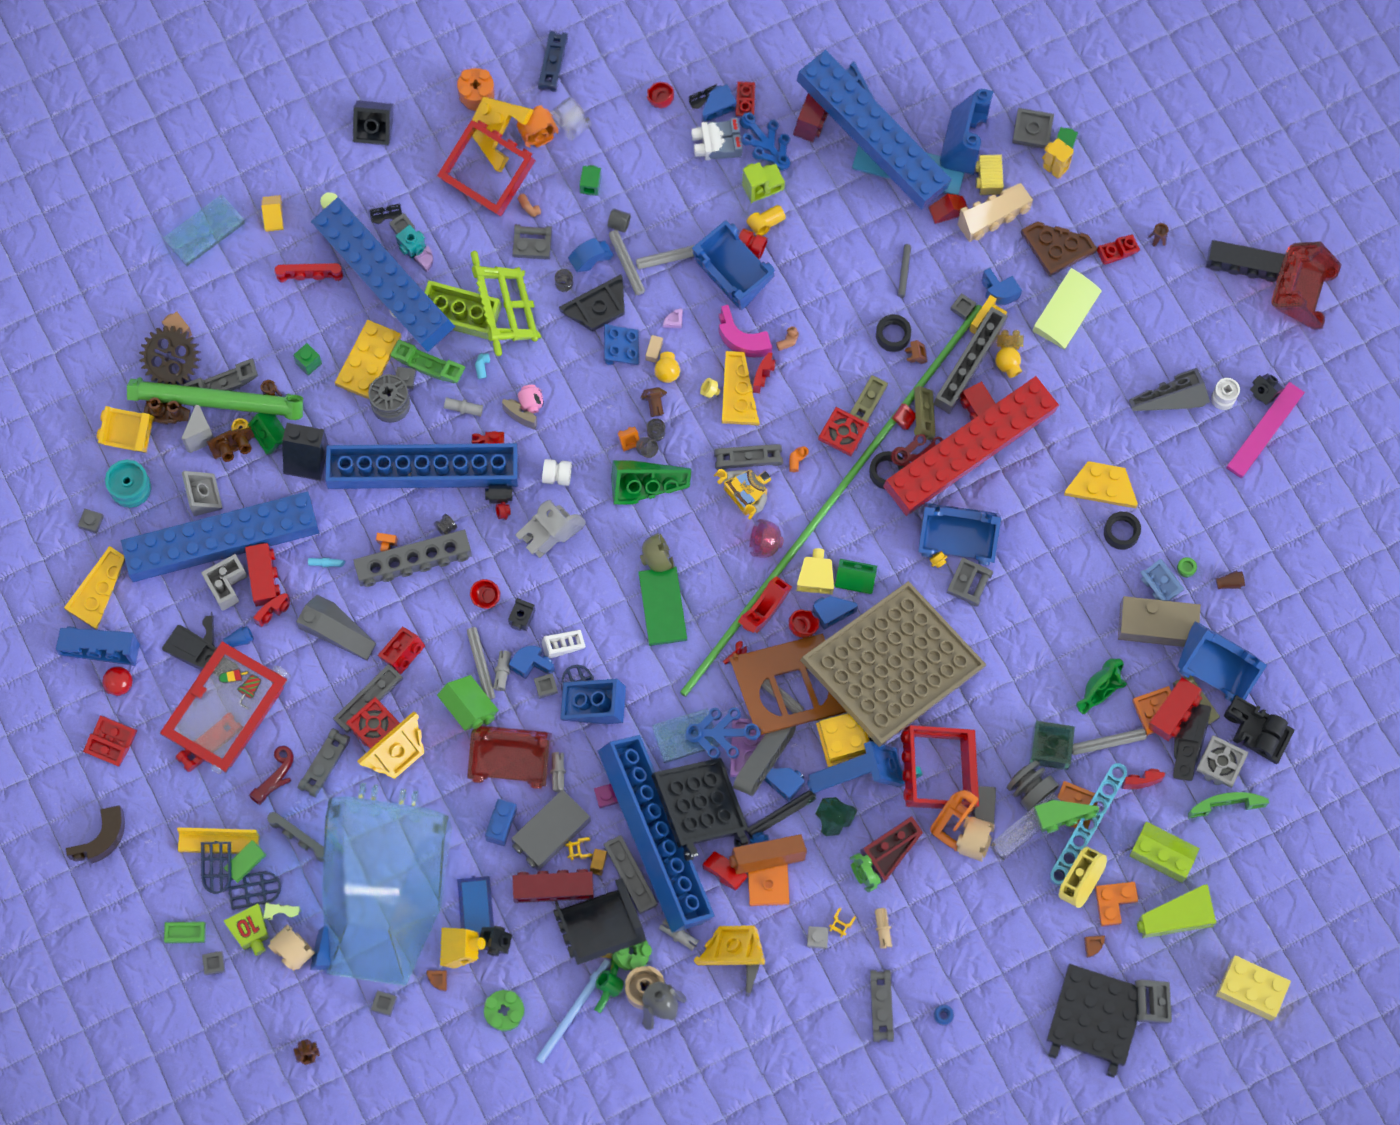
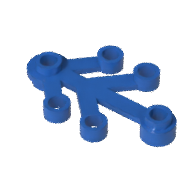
M752 113L743 114L739 121L741 127L751 129L759 140L753 139L751 134L745 133L741 138L742 144L756 147L752 152V156L755 159L772 162L777 165L779 171L788 169L791 162L786 155V149L790 137L787 134H781L778 138V143L780 144L779 152L774 147L775 134L779 128V123L776 120L769 121L767 124L768 137H766L755 123V116Z
M735 707L729 709L728 714L713 729L706 728L713 720L717 721L722 717V713L718 708H712L699 724L693 723L686 728V738L692 743L699 742L712 759H717L720 756V750L716 746H712L705 737H713L727 751V755L731 759H736L740 754L738 748L732 746L724 737H746L749 740H756L761 733L759 727L753 723L747 724L745 728L725 729L733 720H738L741 717V712ZM718 711V716L713 717V712ZM737 711V716L732 717V712ZM697 730L699 733L694 737L693 732ZM752 730H756L754 736H750ZM735 749V755H730V751ZM717 750L716 755L712 756L711 751Z

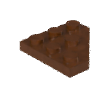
M1038 221L1021 229V234L1049 277L1097 252V247L1088 234L1070 232L1069 229L1047 226Z

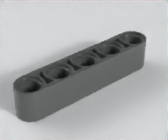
M796 726L766 733L737 775L733 788L753 796L793 737Z

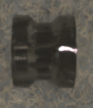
M567 269L558 270L555 274V286L559 291L567 292L573 287V275Z
M655 418L648 422V438L652 441H660L664 438L665 423L662 420Z
M642 437L636 443V450L640 455L652 458L658 452V444L648 437Z
M446 513L440 521L434 522V526L441 535L449 534L450 531L458 528L452 518Z

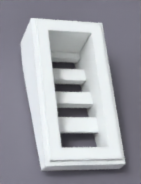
M581 630L544 636L542 640V647L545 656L548 658L558 657L586 648ZM572 637L576 638L577 645H574ZM565 639L568 640L569 646L566 645ZM558 641H560L562 648L558 647Z

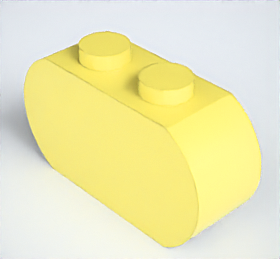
M1088 846L1084 847L1060 886L1059 898L1077 908L1082 907L1105 870L1107 863L1106 855Z

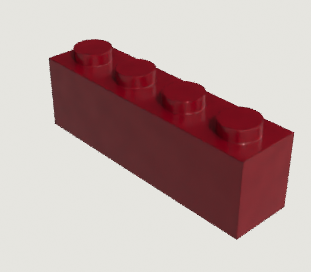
M578 869L577 872L571 873L568 870H558L557 873L538 871L537 874L518 872L517 875H513L514 903L588 900L594 898L593 873L589 872L588 869Z

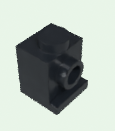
M517 598L508 618L511 627L518 631H521V629L527 631L536 611L535 605ZM519 612L524 614L522 617L517 616Z

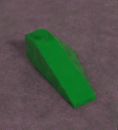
M613 460L611 472L613 504L639 503V500L652 499L662 493L669 494L690 487L691 468L632 460Z

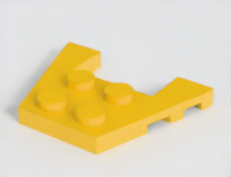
M483 97L472 120L475 122L480 120L488 125L486 129L492 132L494 129L503 135L511 117L522 124H527L534 110ZM476 129L473 138L497 172H502L509 158L496 149L498 142Z

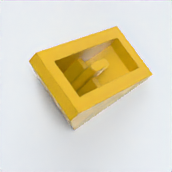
M281 195L262 197L261 207L265 232L284 230Z

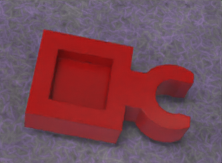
M497 431L485 432V435L475 433L472 434L471 442L472 444L504 443L505 435L504 432Z

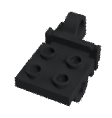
M1236 695L1224 714V717L1230 722L1240 724L1233 741L1239 743L1244 740L1242 745L1275 764L1279 763L1295 729L1288 726V722L1284 718L1274 714L1269 715L1265 709L1259 711L1260 706H1254Z

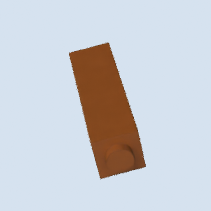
M799 834L734 847L732 855L729 856V862L737 875L805 861L807 850L802 835Z

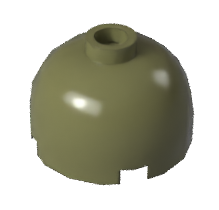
M656 533L644 541L642 545L643 554L640 555L644 566L648 565L655 572H663L675 567L673 557H670L668 551L670 549L661 534Z

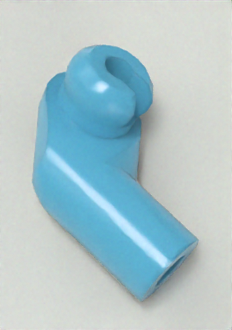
M481 353L477 357L475 368L478 379L487 378L484 363L490 362L488 353Z

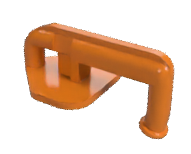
M967 790L954 793L930 827L931 833L947 846L953 848L954 851H957V841L942 830L954 814L960 819L953 829L956 832L971 813L979 798ZM963 799L971 803L968 808L961 803Z

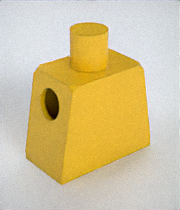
M441 928L440 966L454 969L477 961L478 950L485 948V940L482 937L479 938L478 932L468 929Z

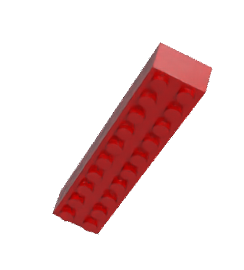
M1035 376L886 480L883 487L903 513L908 516L1054 414L1059 404L1038 377Z

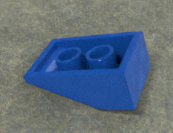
M618 679L564 682L560 719L562 721L596 724L623 723L626 686Z

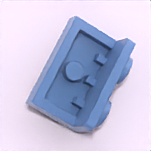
M1159 559L1148 569L1140 572L1143 576L1141 580L1147 587H1152L1155 591L1152 594L1157 600L1171 601L1185 590L1162 559Z

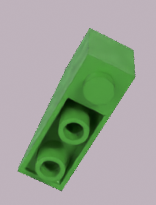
M1051 800L1034 807V813L1041 831H1047V833L1059 830V826L1065 824L1066 827L1078 823L1077 820L1085 818V820L1092 819L1099 812V806Z

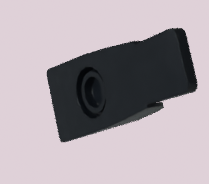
M177 625L162 647L164 652L200 670H203L217 649L208 641L181 625ZM223 656L212 674L219 677L221 673L238 669L239 666Z
M1199 704L1197 707L1193 706L1190 710L1192 713L1186 722L1182 721L1179 726L1181 729L1174 741V757L1176 762L1173 777L1175 779L1193 780L1195 765L1198 762L1211 713V706Z

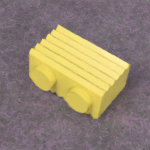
M979 155L975 172H979V178H976V189H980V195L1000 194L1004 187L1002 155Z

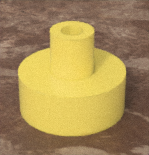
M707 378L701 386V395L707 398H711L713 395L718 396L720 393L718 382Z

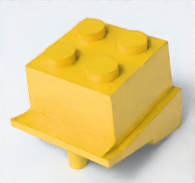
M849 713L816 723L828 767L866 754L864 743L870 742L868 734Z

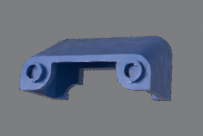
M978 89L953 108L940 156L942 167L974 175L981 139L977 134L970 133L969 128L976 129L979 122H987L994 91Z
M725 220L693 246L692 251L698 265L738 309L742 311L775 276V269L769 262L761 263L739 239L737 234L739 232L738 228L733 223L729 224Z
M925 503L918 552H921L922 556L933 557V554L942 551L943 554L975 558L982 565H990V562L995 563L1001 515L994 512Z
M1195 621L1189 631L1177 667L1180 668L1179 673L1189 678L1191 675L1203 680L1226 694L1224 698L1232 702L1236 695L1246 700L1267 667V664L1246 649Z

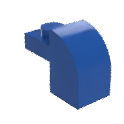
M596 238L580 244L569 255L568 259L576 272L590 271L598 261L610 260L614 254L605 241H598Z
M991 268L984 270L982 284L987 289L985 295L987 299L991 295L996 298V305H1007L1021 297L1022 289L1013 276L999 282Z
M525 646L515 653L509 663V669L525 679L534 667L546 674H551L555 670L553 661L546 656L541 657L542 648L538 646Z

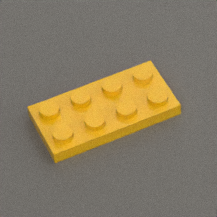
M367 319L335 381V386L369 399L368 391L370 384L374 379L383 374L391 358L390 354L398 340L402 337L401 333Z

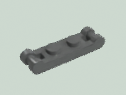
M780 444L715 449L714 456L717 459L715 469L724 470L726 468L765 465L780 466L783 464V457L780 454L782 446ZM768 453H773V457H768ZM724 456H729L730 460H724Z
M332 728L328 738L297 788L302 791L306 790L309 792V795L316 797L351 737L339 734L338 730ZM335 740L340 742L338 747L332 745ZM311 779L316 781L314 786L309 784Z
M272 812L267 816V820L272 828H280L283 830L282 834L288 839L294 838L299 841L298 845L305 851L310 849L314 852L318 861L325 862L328 859V853L322 845L279 814Z
M870 970L873 1042H880V1040L894 1042L891 970H884V972ZM877 980H884V985H877ZM879 1027H886L887 1032H879Z

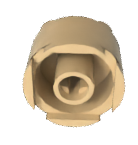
M967 816L963 828H965L964 835L960 834L957 841V852L982 862L992 840L990 832H994L995 824Z
M287 924L270 941L268 947L275 954H278L280 957L283 956L284 958L281 961L294 971L302 967L315 954V951L311 950V946L298 933H294L292 931L293 928Z
M642 966L633 969L628 974L625 981V994L632 1006L643 1010L642 998L644 991H642V985H651L655 982L665 983L660 971L651 966Z

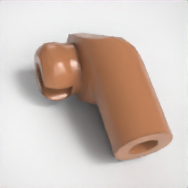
M525 194L518 196V201L522 208L531 217L541 214L540 207L538 205L532 207Z
M789 327L786 338L776 342L778 351L796 344L799 336L796 327Z

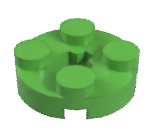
M860 853L851 856L850 860H853L854 863L850 865L859 884L864 883L867 886L864 890L867 892L876 889L881 880L877 873L873 872L871 868L872 861L869 856H863Z
M647 940L646 942L631 946L634 954L630 955L628 953L629 948L614 952L612 956L615 963L626 971H632L637 967L645 966L649 960V955L652 953V948L648 945Z
M500 990L486 999L484 1016L491 1027L499 1031H510L515 1029L522 1021L524 1005L521 998L515 992ZM505 1005L506 1008H510V1011H507L506 1016H503L502 1013H498V1010L501 1009V1006Z

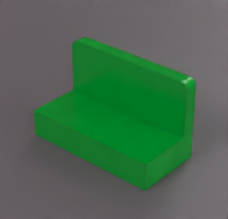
M257 413L248 426L249 428L251 427L255 438L266 455H269L282 444L285 429L276 415Z
M840 559L835 587L872 594L877 566Z

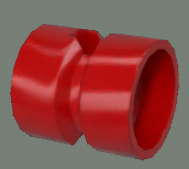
M743 228L739 239L760 260L766 248L768 238L759 234L754 236L752 231Z

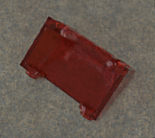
M1302 242L1290 245L1286 251L1272 296V305L1278 311L1311 329H1323L1325 316L1322 312L1315 311L1324 281L1335 279L1340 272L1342 264L1322 242Z
M480 726L475 730L473 729L470 739L467 779H472V782L483 783L485 779L490 777L527 781L531 788L536 789L546 786L552 733L492 726Z

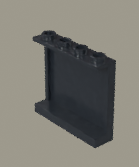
M623 878L615 880L617 890L560 909L558 901H554L556 909L553 912L556 921H560L558 926L565 945L568 946L570 958H575L577 965L646 942L642 924Z

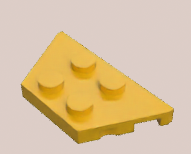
M1090 461L1084 465L1064 492L1065 496L1135 509L1138 504L1126 468Z
M413 711L357 762L361 766L368 767L394 779L397 778L424 754L421 730L418 727L417 721L419 719L418 714Z
M754 925L719 926L714 932L713 937L704 945L706 949L700 957L696 956L694 959L696 965L765 964L758 930Z

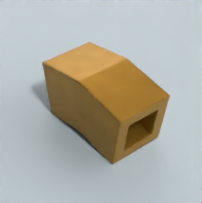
M594 849L590 872L602 876L607 851Z

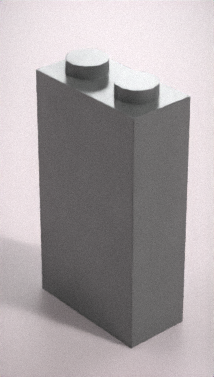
M562 789L511 838L512 847L518 854L523 853L527 857L525 860L532 868L536 866L540 870L568 841H571L591 822L590 816Z

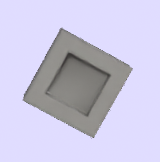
M809 926L807 948L827 949L829 928Z

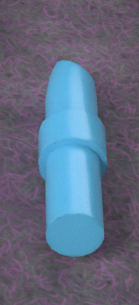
M308 558V566L342 567L346 563V561L339 559Z

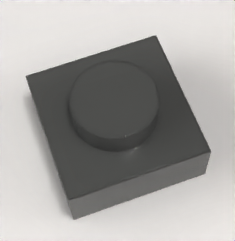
M405 213L389 222V226L396 235L408 225L415 229V226Z
M961 293L950 310L966 320L977 303Z
M397 367L396 376L405 382L408 389H413L416 369Z
M84 509L78 527L97 533L104 516L101 513Z
M553 673L534 678L539 698L558 693Z
M222 951L202 955L205 976L226 972Z
M377 990L371 1011L391 1017L397 996Z

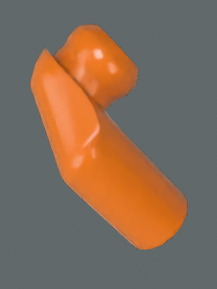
M798 447L791 452L789 456L790 472L799 471V462L809 453L807 447Z

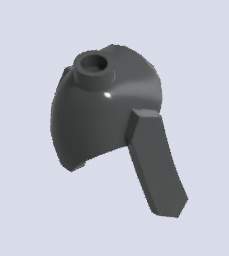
M655 982L645 989L642 998L644 1004L642 1024L645 1029H653L654 1015L662 1019L674 1020L678 1011L677 1000L685 1003L687 1001L686 996L670 984L667 985L664 982Z

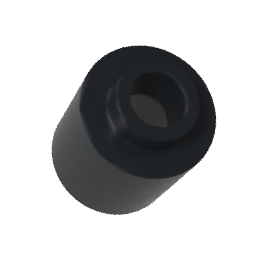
M507 484L489 485V489H485V500H489V504L512 501V486H507Z

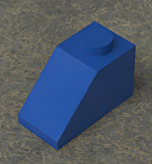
M728 84L724 86L719 85L710 92L702 112V123L709 122L736 110L737 102Z
M832 596L827 598L821 597L814 602L812 612L816 618H819V623L825 630L856 613L858 605L856 602Z
M771 768L764 779L787 802L805 784L804 776L798 770L793 771L791 768Z

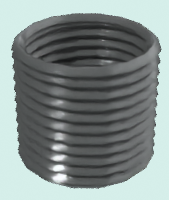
M612 209L607 223L608 228L626 232L631 214Z

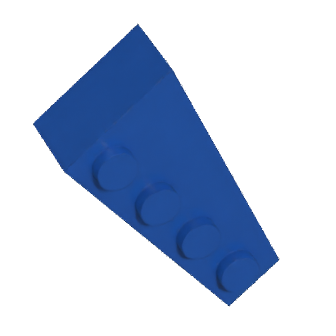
M67 626V628H60L55 650L60 656L136 666L140 643L133 632L78 629Z

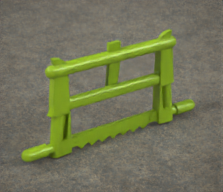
M472 251V273L478 281L476 285L479 287L477 290L480 293L479 297L482 299L480 303L484 306L482 309L487 319L485 322L489 326L488 337L489 341H493L496 356L502 355L500 341L498 340L512 339V341L531 339L536 342L538 338L541 339V334L536 330L531 308L535 307L534 302L528 299L523 279L525 270L521 271L520 267L511 269L497 266L495 268L480 266L477 251ZM484 278L498 279L510 328L496 327ZM505 279H516L521 300L511 301ZM513 308L524 309L529 329H518Z

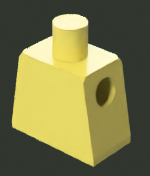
M815 548L813 549L812 557L804 558L796 591L833 595L832 560L824 559V550Z

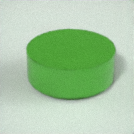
M1189 557L1182 558L1177 565V571L1182 577H1191L1197 570L1196 562Z

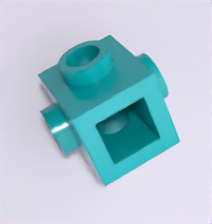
M408 225L396 235L400 251L404 255L408 254L411 259L414 256L420 255L426 248L424 235L420 231L416 232L411 225Z

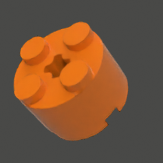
M471 68L461 72L457 88L459 100L466 108L476 111L483 97L495 98L494 82L488 70Z
M542 105L536 106L533 109L534 111L527 124H522L519 121L516 124L525 145L531 148L530 145L540 147L554 139L553 134L555 132L558 134L559 132L550 111L543 108Z

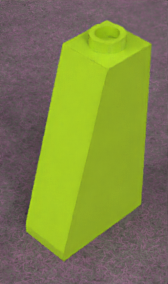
M1208 884L1202 885L1141 915L1139 921H1137L1138 932L1142 933L1143 938L1213 927L1216 924Z

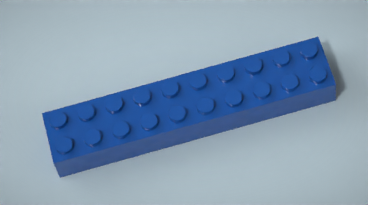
M824 50L799 71L796 81L921 210L949 187L952 179L827 50Z
M339 197L311 221L427 352L455 328L454 324Z
M517 443L326 445L325 481L328 489L489 487V485L496 484L518 487Z
M307 491L120 541L128 575L132 582H137L221 560V557L224 559L234 554L246 553L245 547L268 543L270 547L320 533L312 501Z
M632 736L607 743L598 750V754L671 932L675 933L704 924L715 917L692 860L686 861L683 854L684 847L678 848L651 776L655 770L641 736Z

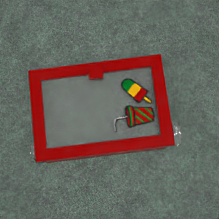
M221 642L160 734L211 764V769L218 774H221L222 771L227 773L283 691L291 675L276 665L270 670L228 644Z

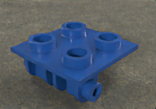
M604 324V361L607 365H612L614 361L639 365V330Z

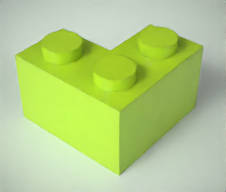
M760 162L756 164H748L743 168L742 186L751 203L784 190L785 181L776 164L762 167Z

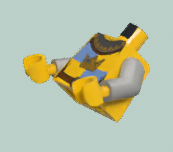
M719 469L713 475L720 478L717 481L718 484L725 481V492L745 516L750 514L748 519H752L753 515L763 510L767 500L765 484L771 481V477L766 471L756 476L752 470L725 471Z

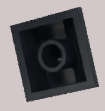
M357 100L353 109V142L389 145L393 123V104Z

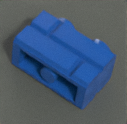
M497 799L485 833L486 841L505 846L517 812L516 804Z

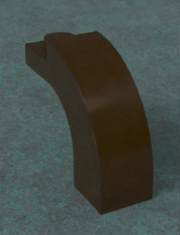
M120 805L100 809L102 828L99 835L89 843L65 848L66 855L70 860L82 861L87 857L92 864L106 858L117 848L125 829L124 812Z

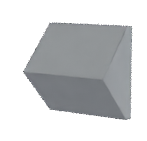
M195 405L182 436L186 450L190 453L208 446L207 441L214 438L199 405Z
M191 471L182 472L189 506L194 516L222 509L215 474Z

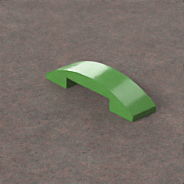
M398 340L390 354L397 361L412 369H416V371L450 383H458L465 370V366L449 359L448 361L439 359L417 350L416 346L402 340Z
M1245 792L1219 794L1197 804L1188 813V818L1208 816L1211 812V807L1245 803L1246 810L1265 808L1269 804V799Z

